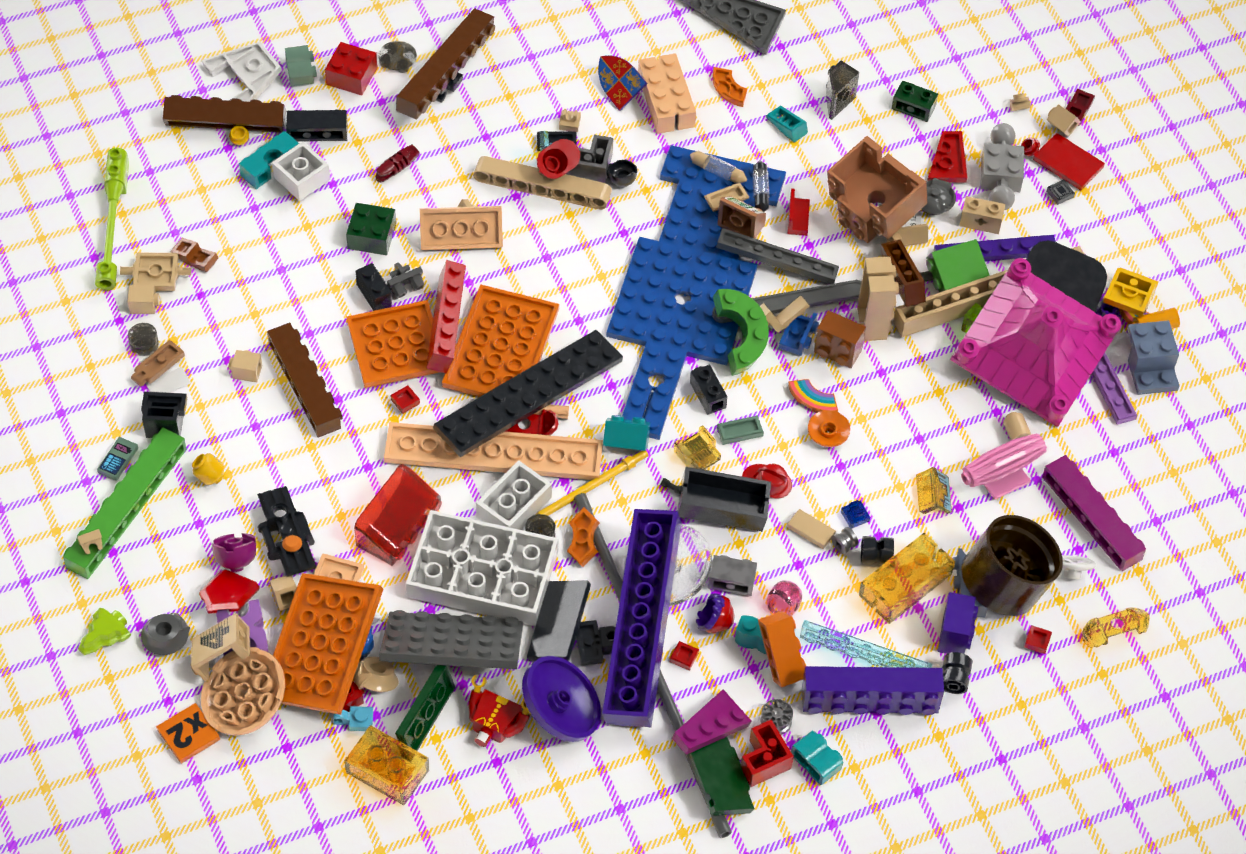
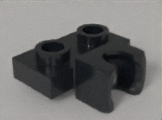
M597 620L580 622L576 639L581 666L604 663L603 655L612 654L613 641L611 639H614L615 626L600 627L598 629Z

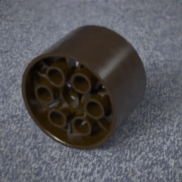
M1004 515L990 523L966 554L961 566L962 578L971 595L976 597V600L984 607L1001 615L1019 616L1029 612L1058 578L1063 568V557L1055 539L1041 525L1026 517Z

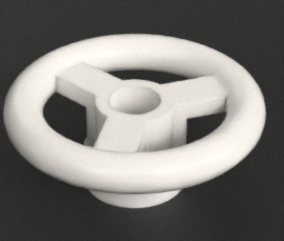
M1062 555L1064 577L1080 579L1082 571L1092 570L1096 567L1095 561L1089 558Z

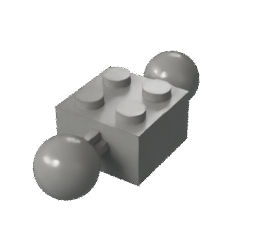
M999 123L993 127L990 133V139L993 144L984 143L980 189L992 190L989 195V201L1006 204L1005 210H1008L1015 202L1014 192H1021L1024 179V146H1013L1012 144L1016 138L1014 128L1007 123Z

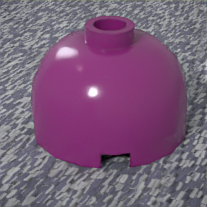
M233 533L215 538L212 543L215 561L223 568L230 569L231 572L244 570V567L248 566L256 556V538L254 535L241 533L242 537H235Z

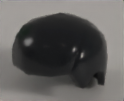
M626 159L610 163L607 170L608 179L613 185L619 187L631 185L637 178L638 173L637 166Z

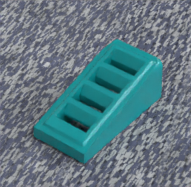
M781 105L766 115V118L793 142L798 141L808 133L807 122Z

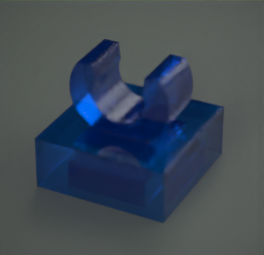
M861 500L850 502L849 505L841 507V514L849 528L852 529L870 522L871 517Z

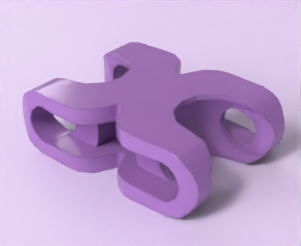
M259 599L251 600L248 602V612L240 617L249 626L250 647H256L269 652L266 632L263 629L264 622ZM227 609L217 610V623L231 616ZM231 648L228 651L224 652L223 655L225 656L226 654L234 650Z

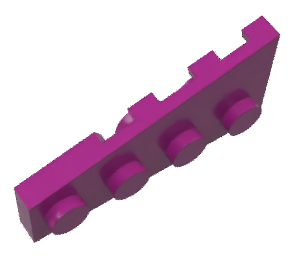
M722 689L675 731L672 739L687 755L749 727L752 720L727 692Z

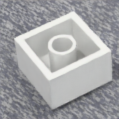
M301 142L272 162L274 178L299 201L331 180L329 164L305 142Z

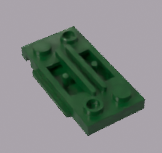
M728 737L689 753L711 816L750 814L755 809L749 795V784L740 766L741 763L734 747H731Z

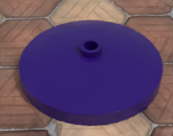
M545 656L537 659L526 669L522 680L523 697L531 715L546 732L563 741L579 742L596 731L601 720L599 697L588 677L577 666L560 657Z

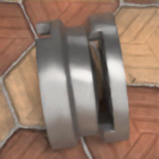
M781 699L768 701L764 704L761 711V724L772 719L781 735L785 734L792 725L793 709L791 705Z

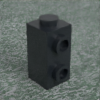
M711 365L699 366L692 370L690 373V384L706 414L709 415L726 409L728 396Z

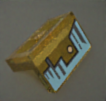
M934 467L916 474L919 512L925 515L938 508L947 514L952 513L949 477Z

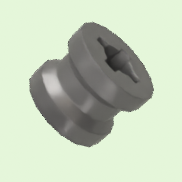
M845 527L841 530L840 534L836 533L831 537L833 546L841 554L847 553L850 547L854 548L859 544L857 535L849 527Z

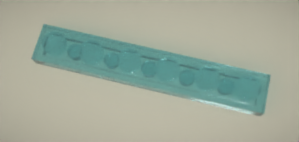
M804 620L801 627L800 638L806 642L825 646L831 651L845 653L851 658L868 661V663L874 666L932 668L933 665Z

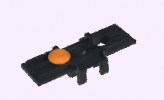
M287 486L258 493L257 496L266 521L260 523L257 528L259 533H262L265 541L268 559L271 561L280 559L286 577L315 569L316 564L309 545L312 546L315 543L313 535L309 529L304 512L296 511ZM283 510L286 514L278 517L275 515V512ZM277 531L283 541L274 543L271 532Z

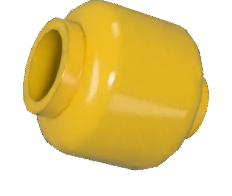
M200 454L193 461V475L205 485L218 484L224 478V463L213 454Z

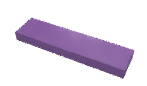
M1104 353L1092 372V376L1116 424L1136 420L1138 415L1106 353Z

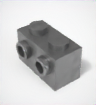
M714 555L708 589L752 596L757 562H752L749 559L730 558L726 555Z

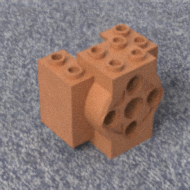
M868 136L864 137L827 171L829 195L833 200L837 201L839 223L844 228H849L859 240L863 239L866 243L872 241L877 235H882L888 240L927 204L926 181L889 153L882 158V147ZM874 203H882V205L875 206Z

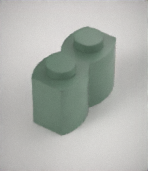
M308 45L284 48L290 87L314 84V77H317L316 66L311 65V62H314L313 50L309 51Z

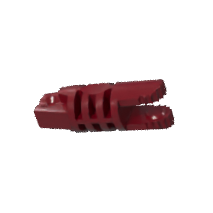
M413 144L399 150L378 166L375 180L381 183L397 175V173L408 167L419 156L420 151Z

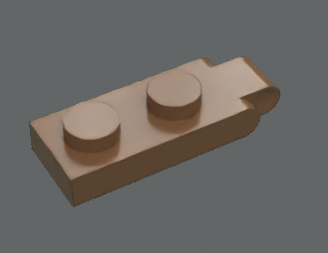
M168 340L135 367V373L132 374L131 380L140 387L147 382L149 384L153 383L185 356L184 351L174 342Z

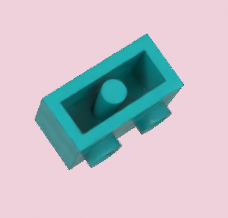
M611 415V418L608 417L605 420L603 446L646 451L649 442L650 422H645V418L640 417L626 420L622 415Z

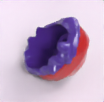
M717 593L710 594L703 610L697 612L699 619H696L699 630L711 634L729 629L735 620V613L730 599Z

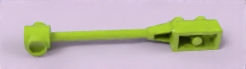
M118 147L111 148L107 152L104 186L109 206L103 261L96 265L95 275L96 287L105 291H110L116 287L117 265L112 262L116 209L121 194H127L129 173L128 153L126 150Z

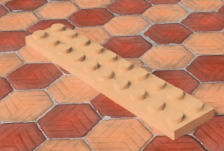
M389 422L384 463L506 473L519 460L540 476L593 480L600 476L603 440L503 432L466 455L459 457L438 435L433 426Z

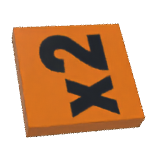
M196 703L156 726L158 733L181 764L220 740L219 734L208 723Z

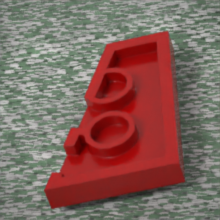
M942 131L927 181L937 178L949 183H967L968 177L962 131Z

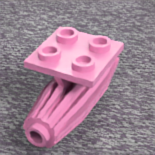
M1037 433L1013 439L983 453L962 469L961 478L964 484L970 487L984 485L993 499L996 500L1031 483L1023 468L1047 452L1045 441Z

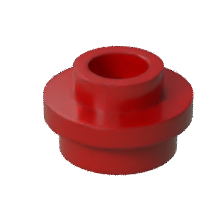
M1032 137L1026 138L1021 146H1024V155L1027 157L1035 155L1040 148L1039 140Z

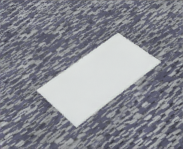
M182 366L161 375L151 384L146 383L150 392L167 393L191 384Z

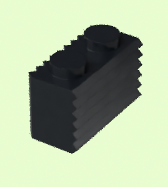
M371 263L355 271L356 285L372 310L392 307V292L374 264Z

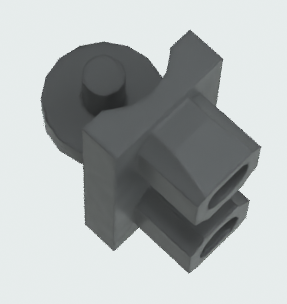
M397 262L394 264L395 270L389 272L392 279L387 280V284L396 299L407 295L404 285L410 283L413 291L420 290L425 285L421 266L410 270L409 265L402 267Z

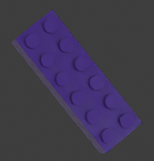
M805 666L802 682V710L811 714L831 712L833 714L851 712L859 715L865 713H877L880 715L889 713H900L902 715H910L912 713H922L924 715L939 714L944 695L943 669Z

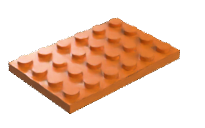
M480 284L455 347L454 359L442 380V387L481 397L539 363L558 315L560 304Z
M306 573L301 574L273 656L280 663L285 677V692L281 704L341 715L384 590L381 585Z

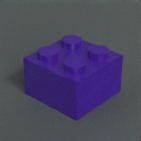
M949 592L943 614L937 652L945 654L959 652L965 654L966 649L970 650L979 606H975L976 597Z

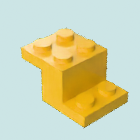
M1121 267L1117 268L1104 296L1103 303L1142 317L1148 309L1159 281Z

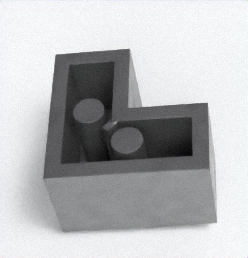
M594 134L590 150L579 148V163L566 174L605 183L607 170L613 155L614 138Z

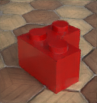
M772 719L751 728L749 741L754 751L742 756L740 766L750 787H753L792 769L794 756Z

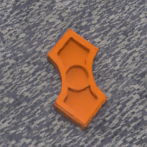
M585 507L569 522L573 529V540L567 549V552L582 567L598 553L594 546L593 537L597 526L600 524Z

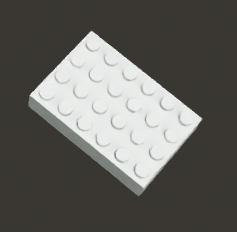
M430 510L406 581V596L460 610L494 616L495 618L515 617L518 621H523V624L536 626L548 582L550 581L558 555L559 539Z

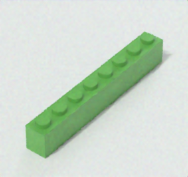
M162 428L158 434L156 433L152 437L150 445L141 451L136 463L128 468L123 480L116 484L110 497L105 498L100 510L91 516L89 524L77 535L80 536L99 529L102 536V549L98 550L96 544H90V554H86L76 537V541L65 550L63 555L66 569L86 579L91 577L186 452L187 448L184 437L165 428Z

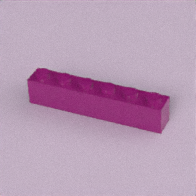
M1064 455L1045 466L1042 475L1044 481L1121 572L1143 560L1146 552L1143 541L1133 534L1130 526L1121 520L1117 511L1109 506L1102 493L1091 485L1089 478L1079 471L1074 461L1070 460L1067 455Z

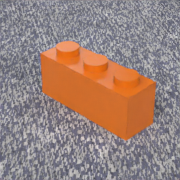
M780 611L758 619L773 681L782 688L803 680L806 663L800 656L801 643L798 637L795 636L794 629H796V623L794 618L784 611Z

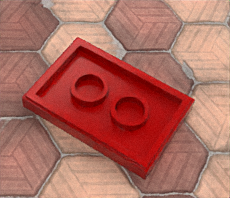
M1056 133L1033 156L1035 162L1080 191L1105 166L1104 162L1059 133Z

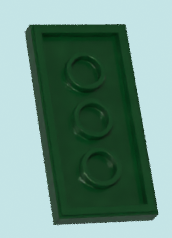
M448 665L435 666L395 732L405 758L410 760L414 758L456 688Z

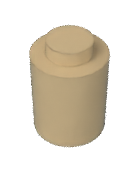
M1011 412L1006 415L1003 424L1010 440L1032 435L1022 413Z

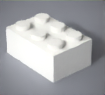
M518 460L476 502V517L483 522L521 530L552 498V483Z

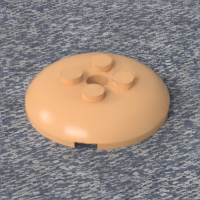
M250 647V656L242 660L235 651H232L223 656L212 667L211 670L213 672L207 682L204 681L201 691L202 711L212 727L227 735H245L260 729L273 718L282 703L285 692L283 669L273 655L259 648Z

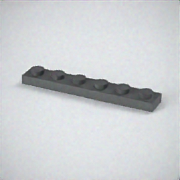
M722 228L716 248L827 284L835 283L839 270L838 265Z

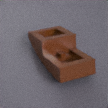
M183 237L170 251L171 253H178L179 260L204 272H208L219 259L216 252L200 248L198 242Z

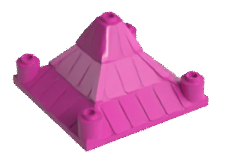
M1017 258L1011 263L950 360L1058 427L1115 335L1120 330L1121 321L1114 314H1106L1103 317L1096 314L1057 288L1052 287L1049 283L1036 277L1031 273L1030 263L1026 259Z

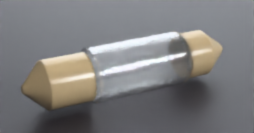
M699 150L690 154L693 164L702 167L716 176L736 184L747 181L742 170L723 160L707 155Z

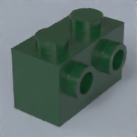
M902 80L893 96L891 109L928 122L937 106L939 93Z

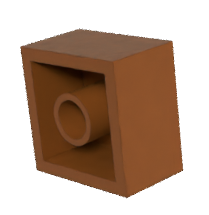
M828 310L817 328L814 353L835 361L841 366L852 369L862 352L866 326Z

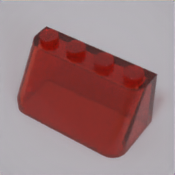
M400 464L356 520L354 526L356 546L393 566L397 560L403 558L408 545L415 542L421 528L424 529L430 510L439 511L442 505L441 496L410 467Z

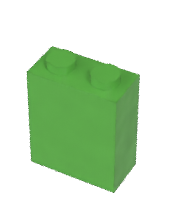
M977 239L931 252L926 257L927 269L932 273L934 288L939 293L990 276Z

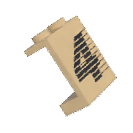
M237 613L192 638L190 666L193 673L199 675L204 681L209 680V661L232 648L242 660L250 656V629Z

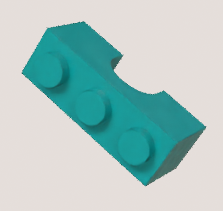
M283 131L279 135L274 136L264 146L259 147L250 156L242 159L239 163L240 176L257 190L272 179L268 164L300 143Z

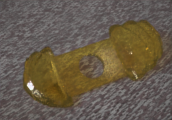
M1127 607L1123 611L1100 618H1092L1083 627L1082 640L1089 648H1097L1101 645H1107L1109 637L1135 629L1138 634L1146 633L1149 628L1150 614L1137 607ZM1113 619H1120L1123 621L1124 626L1117 629L1112 626L1111 621Z

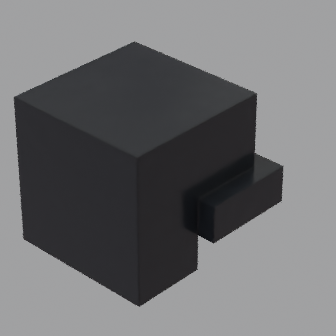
M144 391L141 412L143 414L142 422L146 438H152L162 428L181 436L188 400L187 393Z

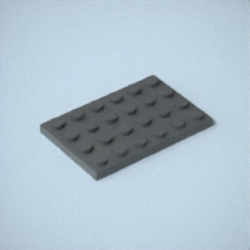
M403 610L389 611L379 652V661L517 670L523 621H518L515 617L495 618L494 616L474 617L470 614L457 616L450 615L449 613L428 614L424 611L409 613Z

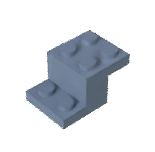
M1169 320L1128 324L1127 331L1132 348L1127 361L1137 395L1178 391L1180 385L1175 372V366L1179 357V351Z

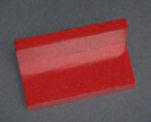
M791 188L787 234L808 236L810 199L795 198L794 188Z

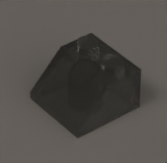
M842 60L836 65H832L827 73L826 104L828 117L831 120L856 98L860 72Z

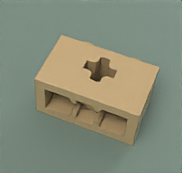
M966 196L959 226L999 235L1006 204Z

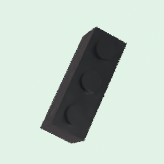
M287 110L286 132L297 142L348 141L347 110Z

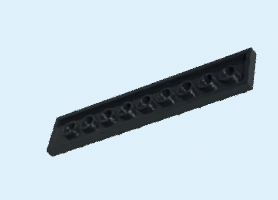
M596 329L434 423L433 429L459 457H462L621 363L623 355Z

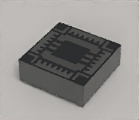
M1064 179L1048 186L1046 190L1057 205L1075 196V192Z

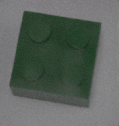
M356 202L346 232L347 249L387 256L397 224L396 209Z

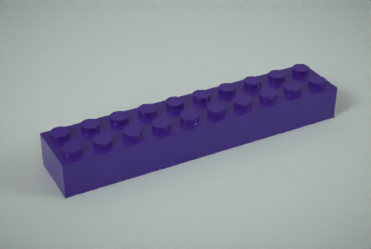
M634 509L602 711L607 725L652 728L682 525L678 511Z

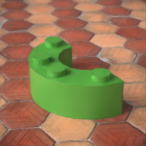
M718 289L713 296L717 317H727L734 320L742 331L741 346L732 349L727 356L731 375L734 376L748 370L761 356L768 342L769 327L763 310L751 297L732 289Z

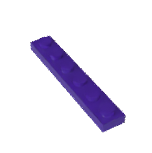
M1054 234L977 242L984 261L988 262L1027 258V254L1034 245L1041 241L1049 240L1056 242ZM961 243L934 245V251Z

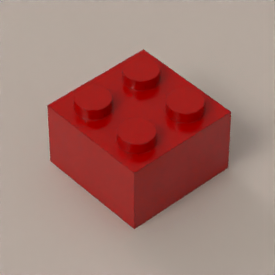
M340 42L325 68L326 85L363 96L378 68L377 52Z

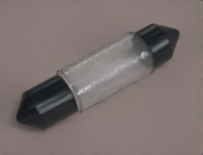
M759 160L753 165V198L755 200V208L765 212L769 209V173L767 165Z

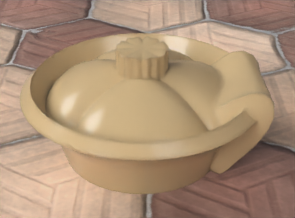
M375 656L362 660L358 664L353 678L359 689L366 688L374 692L392 691L399 683L392 663L379 661V657Z

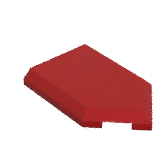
M224 569L199 592V596L204 601L208 614L217 613V610L228 609L229 612L239 611L259 591L260 586L256 581Z

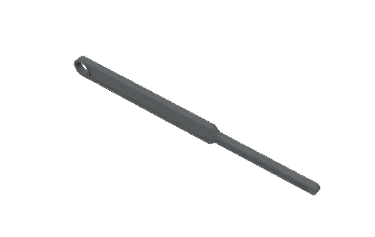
M930 271L920 272L924 282L934 279ZM856 279L752 299L759 306L764 303L772 314H777L799 296L803 297L809 307L859 299L861 281ZM713 308L712 317L716 322L727 323L734 321L727 317H717L715 313L716 308Z

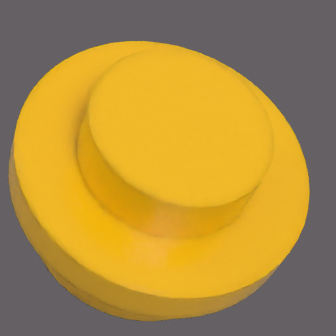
M235 126L229 133V139L235 145H243L249 140V132L243 126Z

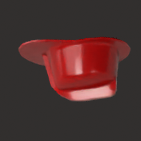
M568 139L555 141L538 154V172L550 179L562 177L578 165L580 160L578 146Z
M758 463L750 465L743 471L742 477L771 482V498H784L792 490V480L786 470L779 464L772 463L766 465Z

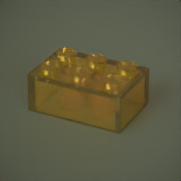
M372 725L367 728L344 760L347 774L405 806L430 770L429 757Z

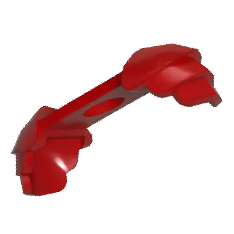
M543 409L541 415L533 414L526 418L531 422L529 428L521 429L516 424L504 432L552 435L557 430L559 423L555 412Z

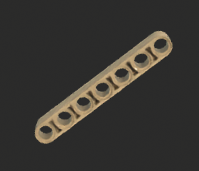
M481 156L473 173L474 179L481 183L599 210L607 207L612 188L602 182L567 174L557 179H550L538 172L539 169L536 167L488 156Z

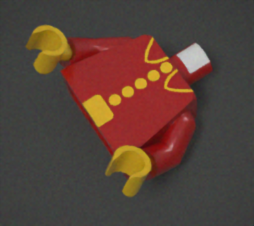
M474 675L471 679L474 689L471 690L468 713L469 720L473 723V730L478 733L474 740L476 744L486 747L490 739L502 743L506 738H511L522 732L530 717V711L525 700L523 699L521 705L486 689L482 693L481 687L486 685L487 679L483 677L482 684L478 685L476 683L477 675Z

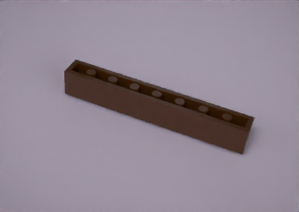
M474 8L396 96V111L416 120L421 114H424L428 106L436 101L439 93L446 89L451 80L455 79L457 72L466 66L467 61L474 57L478 48L482 47L486 39L493 35L496 28L494 25L495 16Z

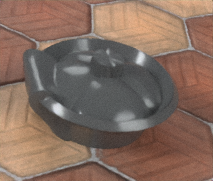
M937 178L926 181L927 204L922 208V211L929 215H940L949 211L956 202V194L952 189V183Z
M179 613L160 614L149 619L143 626L141 640L144 647L151 653L170 655L179 651L186 644L190 627Z

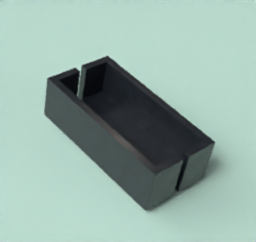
M686 466L681 479L677 511L682 518L763 532L768 519L771 482Z

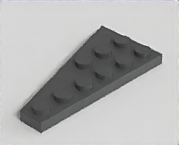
M681 0L765 55H767L786 15V9L757 0Z

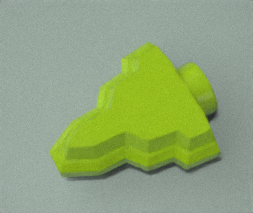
M99 608L92 615L94 620L88 625L89 632L82 638L78 650L83 655L96 652L102 646H112L117 641L124 642L132 635L125 627L127 624L126 618L118 610L110 613L104 608Z

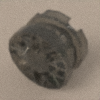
M142 322L135 324L128 331L129 345L133 353L136 352L139 356H148L152 351L155 352L158 349L157 330L153 325Z
M537 514L527 520L525 531L555 538L556 525L551 517L545 514Z

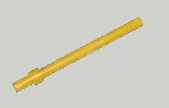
M640 451L633 456H627L621 460L620 464L604 472L599 478H594L537 512L538 517L541 520L573 502L578 494H586L621 472L631 470L636 467L638 462L649 456L648 452Z

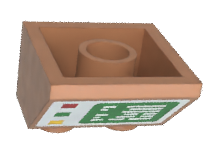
M732 196L722 197L719 203L718 226L756 239L765 226L766 213Z

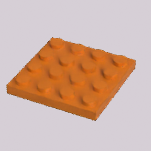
M428 300L346 316L364 388L440 373L426 368L433 324V316Z

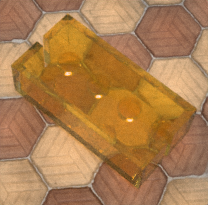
M924 532L861 581L858 595L871 608L876 606L875 612L890 625L950 577L953 573L955 560L941 548L938 550L935 562L938 544Z

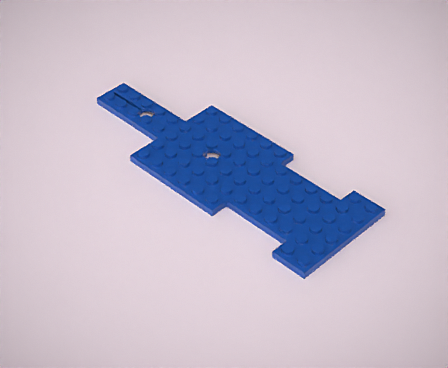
M670 145L660 174V180L675 183L678 186L660 239L657 241L639 236L606 332V337L645 346L622 416L626 420L640 417L645 418V422H650L649 438L656 440L661 438L687 356L725 366L728 365L727 356L733 349L739 325L735 321L718 323L713 319L712 312L715 307L713 296L718 289H732L749 296L758 268V264L739 260L740 255L716 248L722 231V227L718 226L719 210L713 212L704 196L736 184L730 181L733 170L737 168L742 170L747 178V181L741 183V185L748 194L749 199L743 202L755 208V195L765 193L769 196V205L777 207L786 178V171L767 167V175L757 177L753 174L754 164L708 153L705 154L710 156L709 162L705 168H702L692 163L690 154L695 152V150ZM678 294H684V296L687 294L691 301L679 304L675 297ZM653 375H658L664 379V383L654 387L650 385L648 379Z

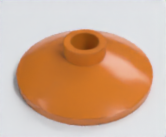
M824 410L814 414L808 423L809 436L814 442L824 447H836L843 444L849 438L851 431L847 418L841 413L832 410Z

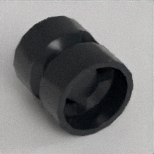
M862 536L861 564L874 565L875 562H878L879 565H893V537H881L879 540H876L875 536Z
M950 652L944 655L942 669L945 692L964 694L968 691L970 681L968 676L971 674L972 658L959 652Z

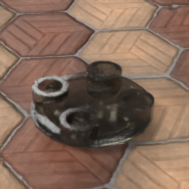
M396 40L388 42L379 50V64L382 68L406 73L409 67L416 61V49L405 41Z

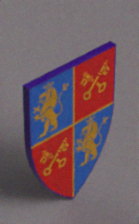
M612 55L600 56L598 65L600 84L609 99L621 111L648 83L627 60Z

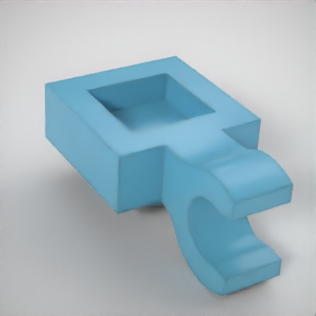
M350 706V712L342 710L341 715H333V724L349 725V731L372 732L373 707Z

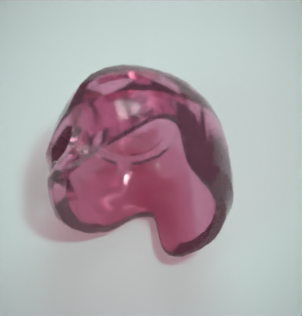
M789 580L777 582L768 593L767 605L769 610L773 614L784 611L789 616H793L801 606L803 599L802 590L797 584Z

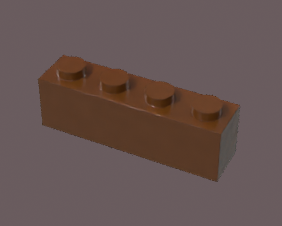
M901 239L882 243V257H891V263L896 267L894 281L898 282L899 295L905 306H916L926 302L924 279Z

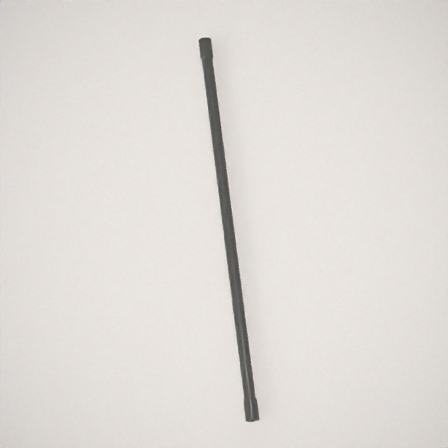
M581 493L575 496L574 500L578 510L580 511L585 507L594 516L587 495ZM597 526L593 541L620 602L623 581L601 530ZM660 669L657 691L674 731H677L684 723ZM685 754L689 766L692 770V773L696 779V782L705 800L689 754ZM725 815L711 816L719 838L731 835L732 831Z

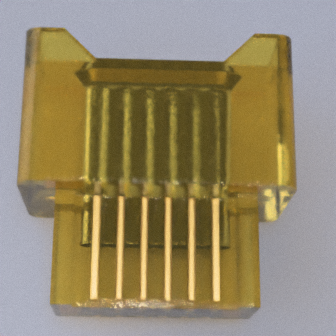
M704 425L700 426L699 431L686 440L678 439L674 442V453L686 466L692 464L695 468L705 470L721 460V453L716 449V439Z

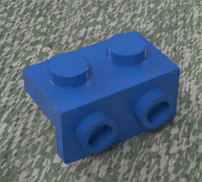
M813 313L811 318L801 315L794 319L785 329L778 348L802 356L804 350L810 348L812 333L816 334L819 326V322H817L818 314Z

